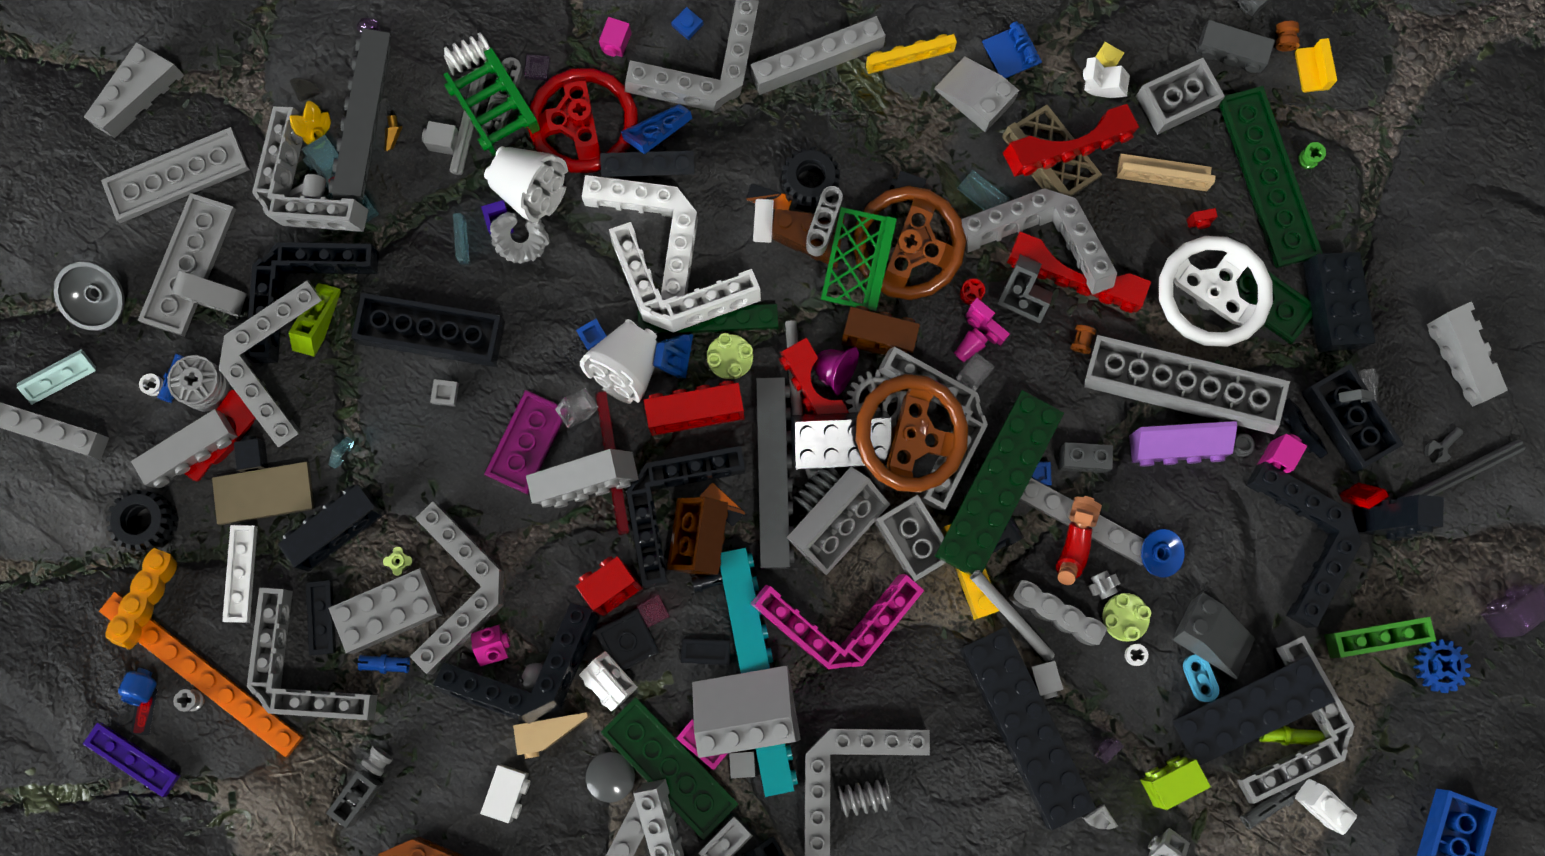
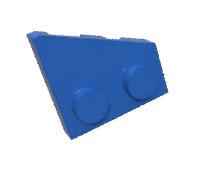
M682 334L658 342L653 366L677 378H686L693 335Z

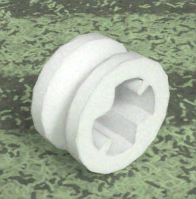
M146 374L140 379L139 388L149 396H157L164 381L155 374ZM149 382H154L156 387L150 388L147 385Z
M1141 644L1130 645L1125 651L1126 661L1132 666L1143 665L1148 659L1147 649ZM1140 649L1142 651V654H1140L1143 656L1142 659L1133 661L1131 659L1133 655L1130 654L1131 650L1137 651Z

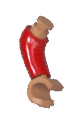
M1076 496L1074 498L1069 516L1072 522L1069 524L1066 541L1056 564L1058 580L1064 585L1073 584L1086 567L1091 548L1093 531L1091 527L1096 526L1102 507L1101 504L1094 501V498L1088 496Z

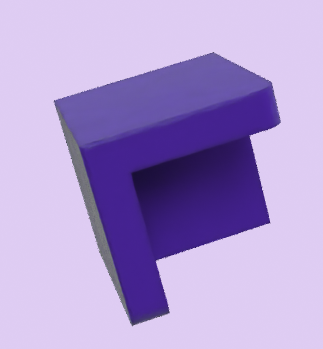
M504 200L481 206L490 236L492 221L497 219L499 215L509 212Z

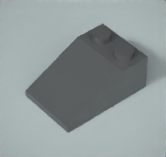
M1202 592L1190 602L1172 640L1237 679L1255 638L1223 604Z

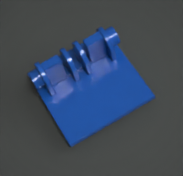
M1018 21L1010 25L1011 29L982 41L997 73L1005 79L1042 63L1023 24H1019Z

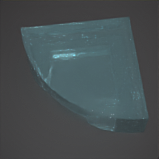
M346 437L332 449L328 465L334 469L338 468L343 462L341 459L343 454L347 450L351 451L354 441Z

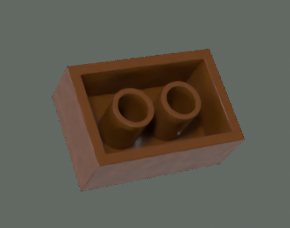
M864 306L850 307L841 345L848 347L856 346L857 349L884 356L888 350L896 347L912 356L920 324L915 323L914 319L908 317L894 318L888 312H870Z
M707 497L677 498L667 570L688 574L718 575L721 566L722 545L725 539L724 531L728 517V502Z

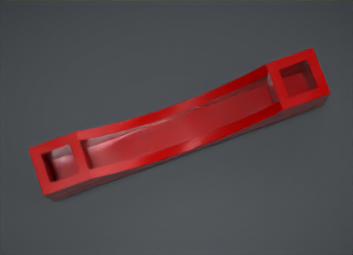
M1128 104L1109 109L1099 120L1094 130L1078 139L1049 141L1028 136L1010 142L1003 155L1014 177L1022 174L1028 176L1039 168L1049 169L1057 162L1063 161V163H1066L1081 154L1082 156H1087L1098 148L1105 150L1119 141L1125 143L1133 138V134L1139 128V125Z
M1019 232L1007 260V263L1011 264L1012 268H1014L1021 254L1042 264L1037 278L1050 279L1055 281L1056 285L1063 288L1071 287L1076 289L1077 293L1084 296L1092 295L1086 284L1087 279L1084 274L1078 273L1058 261L1046 248L1041 239ZM1128 273L1117 276L1114 287L1092 296L1097 297L1104 304L1113 303L1118 305L1125 312L1137 313L1143 306L1151 281Z

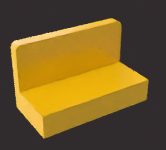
M1329 38L1320 39L1314 47L1300 48L1295 51L1302 92L1329 90L1337 82Z

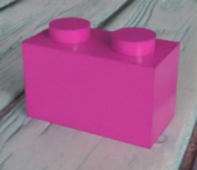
M1284 434L1270 441L1257 465L1266 461L1285 473L1294 471L1307 445L1303 444L1302 440L1296 435Z

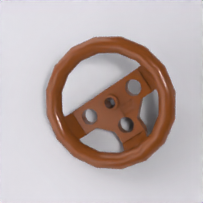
M904 186L883 192L869 202L863 212L877 215L893 203L906 200L913 201L884 274L881 292L888 297L914 300L931 296L952 281L963 263L966 238L962 228V220L949 201L930 189ZM935 210L941 214L949 226L952 240L951 245L935 238L930 226ZM915 214L923 215L925 218L924 225L921 227L914 226L911 221L912 216ZM859 217L862 222L867 219L864 217ZM873 219L864 224L867 231H869V227L874 221ZM861 226L854 230L853 240L856 245L867 239V235ZM908 238L914 241L911 247L906 246L905 240ZM866 243L858 248L865 259H867L869 255ZM934 244L937 246L938 254L935 257H928L926 255L925 247L927 245ZM855 249L853 252L856 265H858L863 260ZM897 258L907 260L908 267L906 270L899 271L895 268L894 263ZM928 262L943 268L939 274L925 283L912 286L906 285L911 270L914 267ZM864 263L858 269L864 278L867 279L870 271Z
M903 374L883 381L867 395L857 415L855 441L862 462L878 481L897 491L920 493L942 485L958 470L967 451L968 423L961 403L948 387L928 376ZM909 389L903 398L898 422L891 431L893 442L886 468L876 456L870 439L871 420L878 405L890 394ZM933 396L938 398L949 412L954 428L953 433L935 429L930 421L927 411ZM912 404H915L919 409L917 417H912L909 413V407ZM928 434L933 435L935 438V444L932 447L927 446L925 442ZM901 450L907 454V461L904 464H901L897 459V454ZM926 453L947 457L946 461L933 473L919 478L913 477L912 470L915 460Z

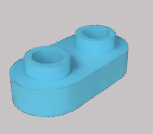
M1196 654L1186 657L1183 662V671L1193 695L1201 702L1214 701L1219 695V686L1209 662ZM1193 662L1198 665L1197 671H1193L1191 668ZM1203 685H1205L1208 689V692L1206 694H1203L1201 692V687Z

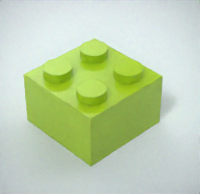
M1180 756L1166 761L1167 766L1161 769L1154 767L1146 771V777L1140 779L1153 806L1165 810L1211 787L1197 760L1187 757L1180 758Z

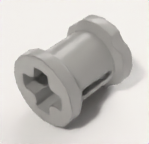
M196 689L180 690L173 700L174 706L183 712L197 711L203 706L205 701L202 692ZM187 698H192L191 703H187Z

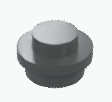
M1246 433L1236 434L1233 453L1240 457L1250 455L1255 447L1253 438Z

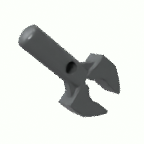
M1456 427L1440 443H1437L1435 440L1430 441L1425 446L1424 456H1430L1434 450L1439 449V456L1432 464L1447 462L1451 458L1448 454V448L1464 433L1463 430Z

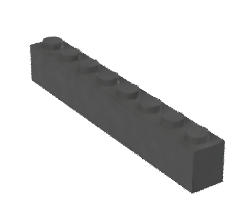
M362 28L361 37L356 39L358 55L357 57L354 56L352 60L354 76L349 77L348 90H351L350 97L346 96L344 104L347 114L346 117L341 119L342 138L338 137L337 140L339 157L334 158L333 172L336 173L335 178L330 179L329 193H332L333 200H341L342 198L355 199L362 205L364 202L392 46L391 34L388 32Z
M756 378L761 570L790 569V563H794V549H789L787 536L794 528L793 525H789L788 517L793 515V501H788V492H792V478H787V468H792V455L787 454V445H791V431H786V422H791L790 407L786 408L785 399L790 398V384H785V378Z

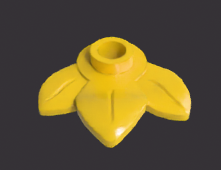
M307 101L303 116L291 115L290 123L294 133L302 137L308 146L315 148L320 147L324 143L325 133L330 128L331 119L328 112L321 113V110L315 103Z

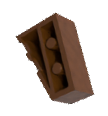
M775 209L772 240L793 250H799L811 256L814 260H820L829 264L839 217H837L825 253L820 256H812L806 249V240L814 214ZM823 217L818 222L822 225H827L830 223V220ZM841 227V231H840V236L842 235V232H843V228H842V227ZM813 239L811 244L818 247L823 242L819 239ZM841 239L838 241L837 245L839 249L841 247ZM837 250L835 254V259L839 257V253ZM838 261L833 263V269L835 270L838 268Z

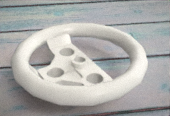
M1203 236L1183 243L1167 258L1159 276V302L1167 321L1183 337L1204 346L1228 347L1249 339L1264 325L1273 304V284L1264 261L1247 245L1229 237ZM1205 250L1227 252L1217 267L1213 269L1199 270L1188 259L1191 255ZM1247 266L1251 269L1258 285L1257 305L1249 304L1239 297L1236 281ZM1220 271L1228 272L1230 281H1223L1219 276ZM1187 277H1196L1198 285L1191 286L1187 282ZM1173 281L1176 286L1194 297L1199 307L1205 310L1211 309L1230 323L1240 325L1241 327L1228 332H1208L1192 325L1178 309L1173 297ZM1227 302H1232L1236 305V313H1231L1227 310Z

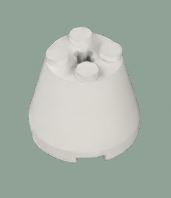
M501 146L498 148L491 165L486 168L484 177L488 180L490 188L517 213L531 222L538 223L539 219L543 216H550L560 204L567 188L563 186L568 167L562 158L554 154Z
M627 319L580 360L581 369L588 378L594 377L603 386L602 390L614 398L631 404L633 400L639 403L645 395L655 368L653 362L658 343L656 341L657 335L650 329H641L633 321Z

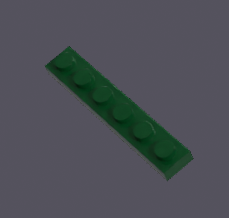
M777 304L749 305L676 332H671L643 321L638 311V327L643 330L650 329L656 335L778 329Z

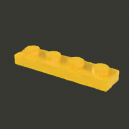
M942 34L933 40H919L910 46L904 47L901 45L894 47L891 51L883 53L882 51L874 52L867 57V72L871 74L954 52L957 43L955 35L947 36V34Z

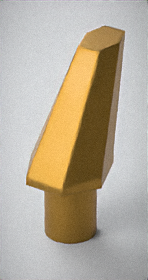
M396 115L387 116L389 128H385L384 151L394 148L402 130V126H398Z

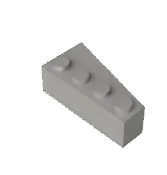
M136 43L87 111L84 118L99 130L115 138L136 119V115L143 109L147 110L152 105L151 102L158 95L166 93L170 89L169 86L176 79L179 81L185 75L173 63Z
M1471 301L1447 312L1426 325L1429 328L1428 331L1431 338L1436 341L1440 348L1442 358L1448 362L1453 378L1459 382L1463 389L1465 399L1473 407L1508 391L1497 362L1490 359L1492 350L1489 342L1482 340L1479 330L1483 329L1480 320H1474L1471 311L1475 308Z

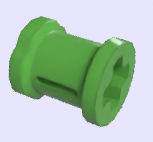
M1318 142L1307 145L1305 150L1298 156L1299 165L1304 169L1316 167L1318 162L1322 161L1326 156L1325 147Z

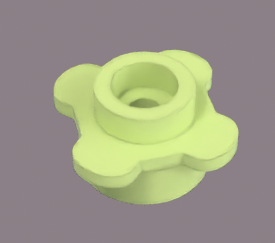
M395 547L393 553L383 559V564L389 566L394 575L400 576L412 564V558L404 554L401 547Z

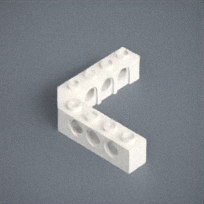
M585 175L582 192L585 206L597 208L599 206L614 207L620 211L621 208L637 210L639 213H644L645 211L661 213L662 216L672 217L661 297L662 300H666L674 296L678 298L686 295L688 292L698 217L697 211L678 187Z
M629 222L609 229L613 247L641 317L645 322L671 332H676L761 301L760 287L752 269L738 273L739 276L722 282L721 280L716 281V284L700 290L696 288L694 292L678 298L674 296L662 300L659 290L655 289L651 270L647 269L642 249H639L632 223Z

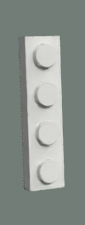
M230 525L222 622L250 623L257 526Z

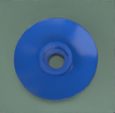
M1167 529L1155 530L1143 542L1141 549L1142 562L1147 571L1154 576H1172L1180 569L1184 561L1183 543L1173 531Z

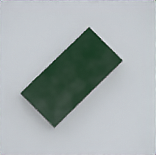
M1247 266L1236 281L1239 297L1249 304L1257 305L1258 285L1251 269ZM1268 271L1273 284V304L1264 326L1291 345L1312 317L1311 302ZM1228 272L1222 278L1223 281H1230Z

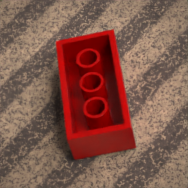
M724 381L719 383L720 386L710 388V385H702L696 387L695 391L687 392L686 389H679L673 391L672 395L663 396L662 393L649 395V399H644V405L651 435L655 436L744 420L739 383Z
M610 556L599 564L600 569L594 573L591 571L585 573L578 579L580 583L576 585L591 609L602 616H605L643 589L629 567L618 556L615 558Z

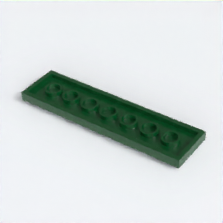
M1264 86L1226 95L1219 106L1276 269L1306 261L1316 254H1323Z
M1023 390L1020 392L940 544L935 557L970 576L977 570H980L981 573L983 572L1064 412Z

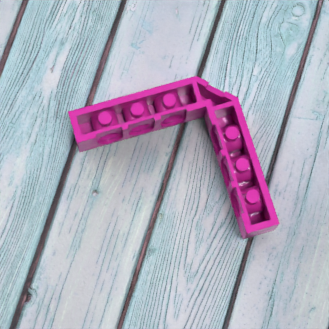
M899 574L840 646L824 636L815 624L799 614L800 611L786 603L781 598V595L771 586L765 585L750 604L820 665L827 669L863 666L924 590L906 574Z

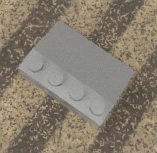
M788 665L692 682L694 735L698 758L801 740Z

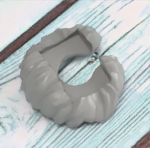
M506 212L492 221L490 226L492 245L496 247V252L501 257H505L507 261L518 262L519 264L530 260L535 261L537 257L542 256L545 247L550 243L549 235L545 231V225L541 222V219H539L538 223L526 220L525 227L529 237L523 243L515 242L510 235L511 229L518 222L516 213Z

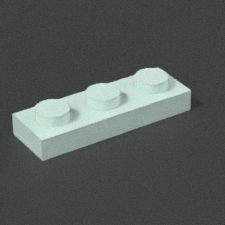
M80 349L18 382L17 388L33 405L95 372L96 366L85 352Z

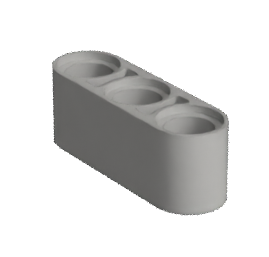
M829 186L823 190L808 231L806 249L812 256H820L825 253L841 209L843 194L836 186ZM833 196L838 201L832 204L827 202L826 198ZM824 217L829 219L830 223L822 225L818 220ZM819 239L823 244L816 247L811 244V241Z
M181 271L178 272L171 291L172 295L238 317L241 315L247 297L246 293Z

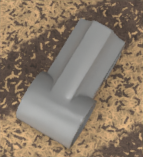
M307 174L305 175L304 183L292 189L289 197L300 198V196H306L311 199H321V197H324L326 179L319 175Z

